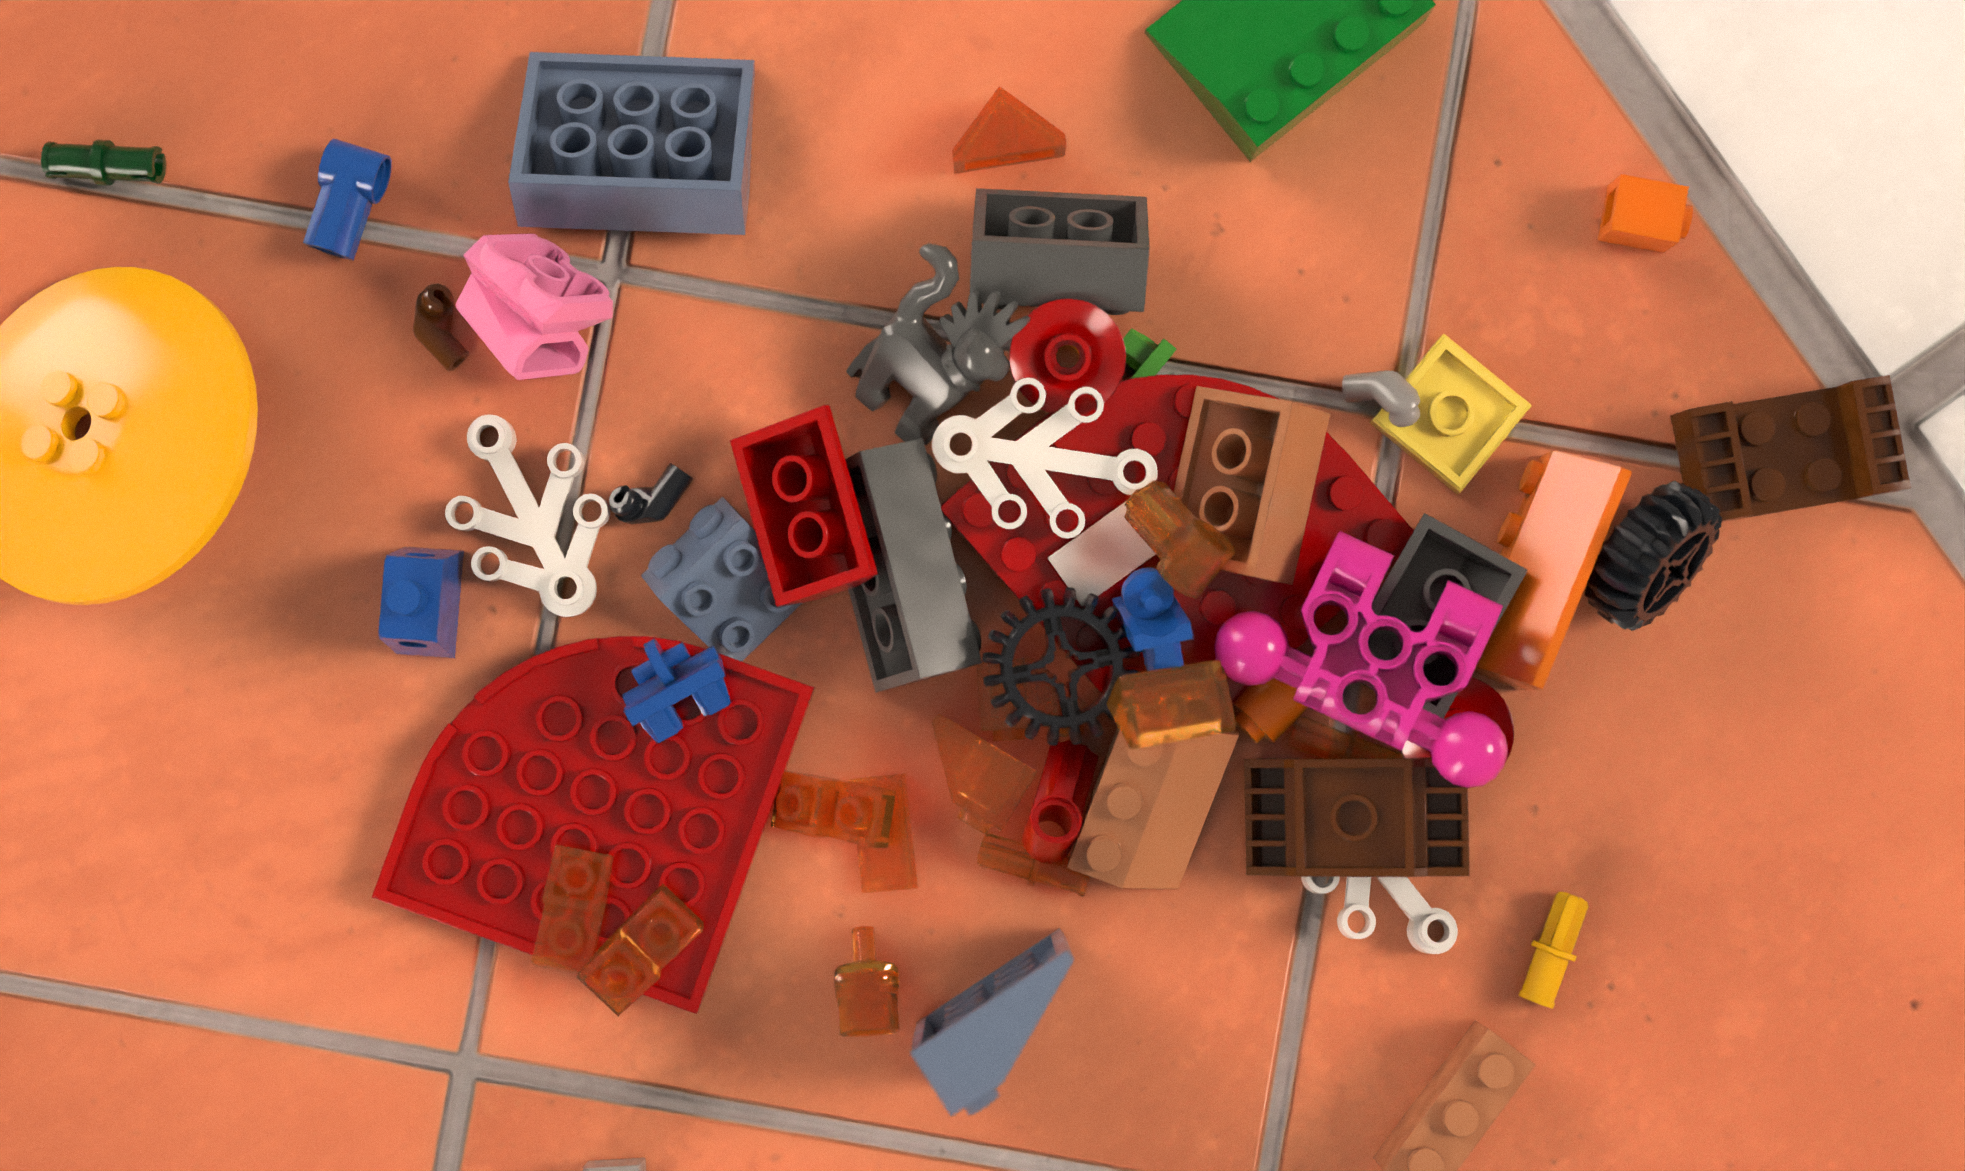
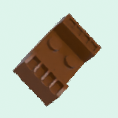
M1890 375L1854 380L1832 388L1733 404V401L1692 408L1670 415L1683 484L1690 486L1692 489L1696 488L1709 497V502L1720 509L1719 515L1722 517V522L1911 489Z
M1432 757L1244 759L1246 875L1295 877L1470 876L1468 788L1454 785L1442 777L1433 764Z

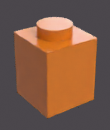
M1620 174L1607 185L1597 240L1661 253L1666 252L1678 244L1680 239H1685L1689 232L1693 217L1692 205L1686 204L1689 187Z

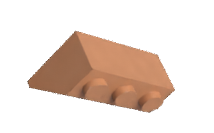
M1197 386L1160 557L1293 585L1330 413L1292 401Z
M1133 693L1135 698L1132 703L1126 702L1122 719L1118 723L1083 814L1081 829L1070 850L1067 868L1120 888L1178 889L1238 739L1239 732Z

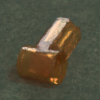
M1153 480L1147 486L1137 489L1124 504L1126 506L1124 518L1161 559L1157 564V569L1161 576L1173 588L1188 597L1198 598L1235 553L1231 542L1214 526L1197 519L1165 482Z

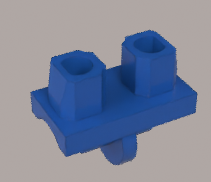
M1141 568L1134 571L1126 578L1122 586L1121 596L1112 598L1113 606L1118 610L1116 617L1120 625L1125 628L1126 636L1134 651L1143 652L1145 667L1149 674L1181 668L1184 664L1180 641L1193 639L1191 622L1175 598L1174 589L1169 578L1162 571L1154 568Z
M655 639L643 645L649 660L631 669L639 686L622 694L626 704L624 713L631 725L634 726L640 722L656 743L668 739L683 728V722L673 704L692 695L703 716L712 715L731 703L724 680L726 675L723 662L714 645L690 658V654L683 642L664 652Z

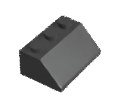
M1424 513L1371 606L1376 615L1398 618L1412 632H1421L1426 628L1449 580L1503 605L1493 628L1494 630L1528 570ZM1379 630L1369 637L1368 648L1377 659L1388 661L1399 656L1401 642L1393 632ZM1430 656L1425 659L1423 664V674L1431 684L1447 686L1454 681L1456 674L1455 666L1446 656ZM1363 684L1364 686H1366V687L1370 688L1371 690H1373V689H1372L1371 687H1369L1367 684ZM1458 692L1431 702H1425L1423 709L1444 718Z

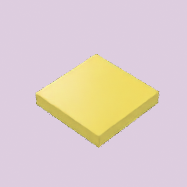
M1443 334L1405 379L1417 390L1420 397V403L1418 404L1420 418L1417 422L1407 427H1397L1390 422L1389 412L1381 408L1369 423L1454 493L1459 494L1532 405L1448 336Z

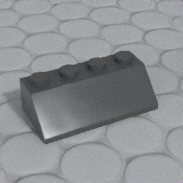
M923 438L863 450L845 459L878 573L862 585L849 589L875 693L981 664L982 660L979 652L981 649V635L975 622L970 619L965 600L967 589L965 575L961 567L955 562L950 543L952 535L951 522L942 512L935 486L937 481L936 466L931 455L926 452Z

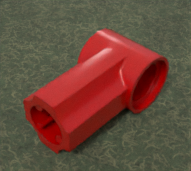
M1067 740L1065 742H1058L1056 746H1049L1022 838L1025 850L1032 858L1039 862L1055 863L1064 859L1072 849L1081 829L1082 815L1099 757L1091 752L1086 745H1073L1070 740ZM1044 821L1055 822L1064 830L1065 835L1051 837L1040 829L1039 823Z

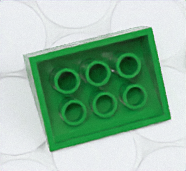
M1182 0L1145 29V34L1251 162L1424 24L1436 4L1433 0Z

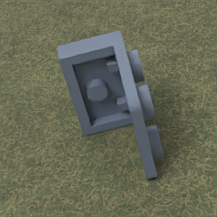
M723 496L714 505L702 508L691 520L689 529L673 545H666L658 550L651 558L648 569L641 575L657 598L708 647L714 645L718 653L743 661L802 604L776 607L756 532Z

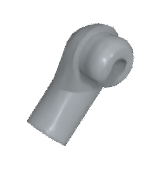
M1385 370L1344 375L1342 389L1347 403L1376 400L1386 412H1389L1390 422L1397 427L1413 425L1420 418V409L1418 407L1420 397L1418 392L1399 373Z

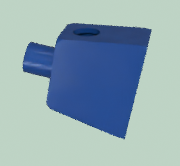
M403 547L386 555L378 632L379 639L396 654L455 658L464 551Z

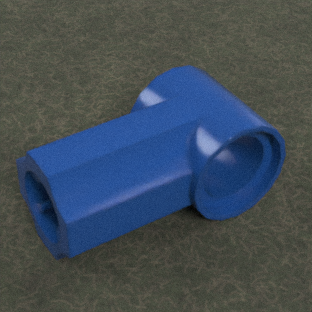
M333 138L326 146L321 157L318 170V184L321 190L303 243L324 253L354 261L372 204L379 203L387 189L392 169L391 157Z

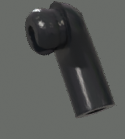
M670 463L654 487L630 489L627 485L615 488L611 492L608 501L610 510L620 521L628 524L661 521L672 511L693 478Z

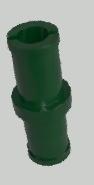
M99 139L94 141L92 145L47 142L42 148L41 166L43 172H46L45 176L49 179H92L97 185L107 186L114 184L115 180L144 181L160 184L166 173L165 154L162 153V148L158 146H115L110 140Z

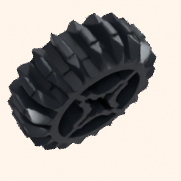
M1673 481L1656 487L1651 495L1643 496L1634 509H1628L1626 517L1619 525H1614V532L1608 540L1603 542V548L1587 581L1585 596L1588 598V603L1598 610L1597 614L1611 624L1616 623L1624 630L1630 629L1634 631L1642 626L1651 624L1656 616L1664 615L1668 606L1673 602H1678L1681 593L1691 586V581L1696 574L1703 570L1702 565L1706 558L1713 553L1712 545L1719 538L1722 517L1719 515L1720 509L1709 502V497L1696 488L1692 489L1683 483L1680 484L1677 481Z
M1067 587L1063 593V605H1055L1054 594L1050 588L1041 590V600L1044 608L1036 610L1028 596L1020 598V606L1027 616L1019 621L1012 612L1005 610L1001 614V618L1013 628L1009 635L1006 636L997 630H991L988 638L993 642L1003 644L1001 655L985 652L982 657L985 663L1000 664V674H989L983 677L985 686H995L1002 683L1005 690L1004 693L995 696L991 700L992 706L997 709L1011 701L1016 707L1007 715L1005 719L1006 724L1013 727L1025 715L1031 719L1025 728V737L1033 740L1038 734L1040 725L1048 726L1047 743L1053 746L1058 744L1060 728H1068L1069 739L1073 745L1082 742L1079 725L1087 723L1094 736L1099 737L1103 735V727L1096 718L1102 712L1110 720L1118 723L1122 719V715L1110 705L1113 699L1117 697L1124 702L1132 703L1135 695L1130 691L1119 688L1121 680L1124 678L1135 681L1139 680L1141 672L1138 670L1123 669V659L1135 658L1140 655V651L1135 652L1132 646L1120 649L1118 640L1127 637L1125 628L1119 626L1114 631H1111L1107 625L1116 617L1118 610L1114 606H1109L1099 617L1094 615L1092 612L1098 603V596L1093 593L1088 594L1085 598L1082 608L1075 607L1076 590L1071 587ZM1061 617L1073 618L1088 625L1101 638L1105 649L1087 652L1074 650L1066 639ZM1043 621L1046 633V649L1044 654L1032 663L1012 667L1013 656L1020 639L1031 627ZM1055 635L1057 636L1059 649L1067 650L1066 658L1073 655L1076 660L1091 659L1090 663L1077 665L1076 669L1068 671L1069 681L1066 682L1067 697L1064 685L1062 683H1055L1057 675L1054 674L1049 678L1045 672L1031 674L1032 670L1044 668L1045 664L1054 661V651H1056ZM1109 666L1107 681L1102 692L1093 703L1079 711L1077 702V684L1079 679L1088 671ZM1034 681L1048 682L1057 694L1062 715L1047 714L1033 708L1021 696L1016 684Z

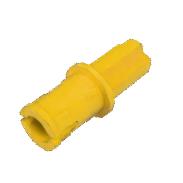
M1566 892L1555 894L1539 941L1533 940L1531 943L1532 946L1536 947L1524 985L1522 990L1519 991L1518 996L1542 1006L1554 1008V1001L1569 960L1575 962L1577 958L1572 952L1589 907L1586 900Z

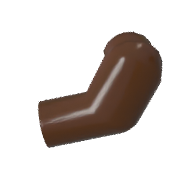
M431 284L418 295L415 304L413 332L415 337L447 371H452L467 358L469 352L450 333L453 314V294L445 285Z

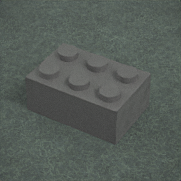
M976 188L970 293L978 290L981 304H985L989 295L998 290L1000 292L998 309H1003L1013 301H1016L1018 306L1038 307L1049 301L1068 298L1094 304L1109 315H1123L1129 311L1144 312L1150 250L1147 197Z

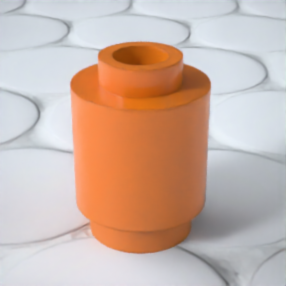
M1273 678L1265 684L1249 686L1232 703L1239 711L1233 718V721L1255 743H1258L1263 737L1274 743L1309 707L1293 700L1297 691L1296 688Z

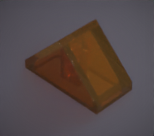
M999 86L952 149L954 174L1065 157L1067 146L1065 133Z

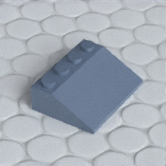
M530 52L508 181L518 227L745 235L750 192L755 61Z
M1060 928L916 1022L910 1054L950 1116H953L963 1108L970 1116L982 1110L999 1097L1000 1094L996 1089L1006 1079L1074 961L1067 939Z

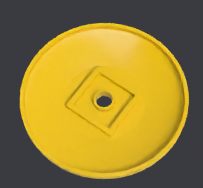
M136 267L95 269L59 281L39 292L21 305L0 326V578L3 581L28 594L63 604L90 605L124 599L151 588L181 569L206 545L223 523L239 495L253 455L257 432V393L252 365L236 329L226 315L202 293L172 276L154 270ZM90 413L91 427L83 438L77 440L75 436L77 423L83 416Z

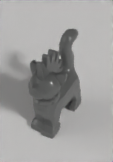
M931 243L923 245L919 253L922 258L934 267L936 273L934 278L913 285L901 299L897 312L885 324L880 335L862 349L846 370L851 378H860L856 390V398L871 411L883 407L890 399L889 386L893 380L904 387L913 398L902 415L895 434L904 442L923 438L925 445L933 439L934 432L939 426L937 420L939 415L955 407L970 391L979 392L980 385L984 380L999 381L1007 375L1010 370V362L1004 356V344L1030 322L1029 316H1023L1011 323L1009 322L1018 307L1016 301L1009 303L997 313L1000 292L998 290L989 295L983 308L981 306L980 293L978 290H974L969 294L967 310L961 302H956L951 306L953 317L946 314L940 318V323L951 344L947 345L923 317V314L931 305L949 297L959 280L957 259L947 247Z

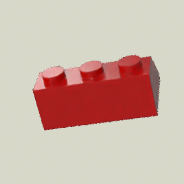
M830 405L819 406L730 440L776 607L813 602L858 587L878 574Z

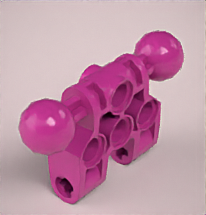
M1339 531L1301 610V618L1311 645L1315 650L1313 657L1290 647L1288 636L1281 624L1265 613L1257 611L1238 613L1226 620L1217 632L1214 644L1216 662L1223 673L1233 681L1251 686L1265 684L1275 678L1297 689L1293 698L1294 701L1401 751L1406 741L1431 751L1432 762L1439 774L1454 785L1466 788L1483 786L1495 779L1505 766L1508 753L1506 737L1498 724L1486 715L1463 712L1444 719L1423 709L1425 702H1431L1462 691L1467 686L1503 608V605L1448 580L1426 628L1421 632H1412L1398 618L1376 615L1371 606L1394 555ZM1333 605L1344 611L1348 621L1344 631L1337 635H1326L1316 628L1313 617L1321 607ZM1379 630H1388L1396 634L1401 642L1399 656L1388 661L1379 660L1374 657L1368 648V639L1371 634ZM1433 655H1442L1450 659L1455 666L1456 674L1454 681L1447 686H1436L1427 681L1423 674L1425 659ZM1353 683L1367 684L1376 694L1375 708L1369 713L1362 715L1350 712L1345 707L1342 698L1346 687Z

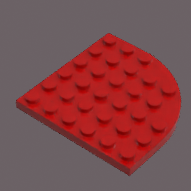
M1155 375L1124 380L1120 382L1113 395L1104 403L1103 411L1096 420L1089 423H1080L1049 447L1117 457L1121 452L1129 449L1143 450L1153 457L1157 465L1158 476L1154 486L1144 494L1133 496L1119 491L1114 486L1112 480L1050 470L1045 471L1068 503L1074 504L1082 510L1085 517V525L1081 533L1125 501H1128L1157 544L1162 548L1196 387L1200 386L1273 399L1278 398L1247 385L1221 378L1199 375ZM1096 409L1080 415L1091 416L1096 412ZM1047 413L1013 441L1019 440L1053 414ZM1326 431L1293 585L1160 557V552H1158L1098 596V603L1092 612L1097 617L1106 608L1113 606L1112 598L1121 596L1122 586L1129 575L1141 568H1154L1162 571L1169 578L1174 589V596L1191 622L1193 639L1180 641L1183 667L1157 674H1149L1145 667L1143 652H1140V655L1135 658L1123 659V669L1140 671V679L1132 681L1122 678L1119 688L1214 723L1233 706L1232 703L1249 687V685L1237 683L1225 675L1216 662L1214 644L1217 632L1226 620L1238 613L1248 611L1268 614L1281 624L1288 636L1289 646L1297 649L1309 638L1301 618V610L1339 531L1394 555L1390 563L1392 565L1399 558L1414 530L1351 456ZM990 461V466L1007 492L1019 496L1025 502L1027 507L1025 521L1014 529H1005L996 524L992 516V506L971 478L941 504L942 512L1018 600L1028 596L1036 610L1044 608L1041 600V590L1050 588L1054 594L1055 605H1063V593L1068 586L1050 563L1048 557L1077 536L1062 538L1056 535L1050 526V516L1012 464ZM1130 461L1123 469L1124 478L1132 484L1141 482L1146 474L1144 465L1139 461ZM1005 500L1000 504L998 514L1004 522L1013 523L1019 519L1021 508L1017 502ZM1064 509L1056 516V525L1064 532L1073 531L1079 523L1077 514L1070 509ZM1075 599L1074 606L1082 608L1077 599ZM1333 605L1323 606L1318 609L1313 617L1316 628L1319 630L1341 609ZM1061 617L1066 639L1074 650L1087 652L1105 649L1101 638L1088 625L1073 618ZM1117 617L1107 624L1111 631L1121 626ZM1040 621L1039 624L1044 628L1043 621ZM1055 635L1054 640L1058 644L1057 636ZM1127 637L1118 640L1120 649L1132 646ZM1073 655L1069 657L1076 666L1091 662L1090 658L1076 660ZM1109 666L1100 667L1084 674L1100 693L1106 684ZM1115 697L1110 705L1122 715L1126 702Z
M649 636L594 638L559 646L533 656L502 673L473 696L474 699L439 734L425 757L410 790L372 898L697 1014L700 1011L815 687L719 653L726 676L724 680L730 696V705L712 715L703 716L692 695L673 704L683 722V728L677 734L660 743H656L640 722L634 726L631 725L624 713L626 704L622 694L639 686L631 669L649 660L643 646L646 642L655 639L665 652L682 643L681 641ZM684 643L690 658L706 650V648Z

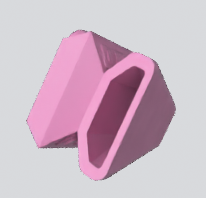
M535 233L483 235L463 254L470 268L471 275L456 302V309L503 367L517 380L578 373L583 368L588 354V345L578 331L612 318L613 300L609 297L610 293L607 287L595 277L577 270L570 264V258L563 249L546 239L538 237Z

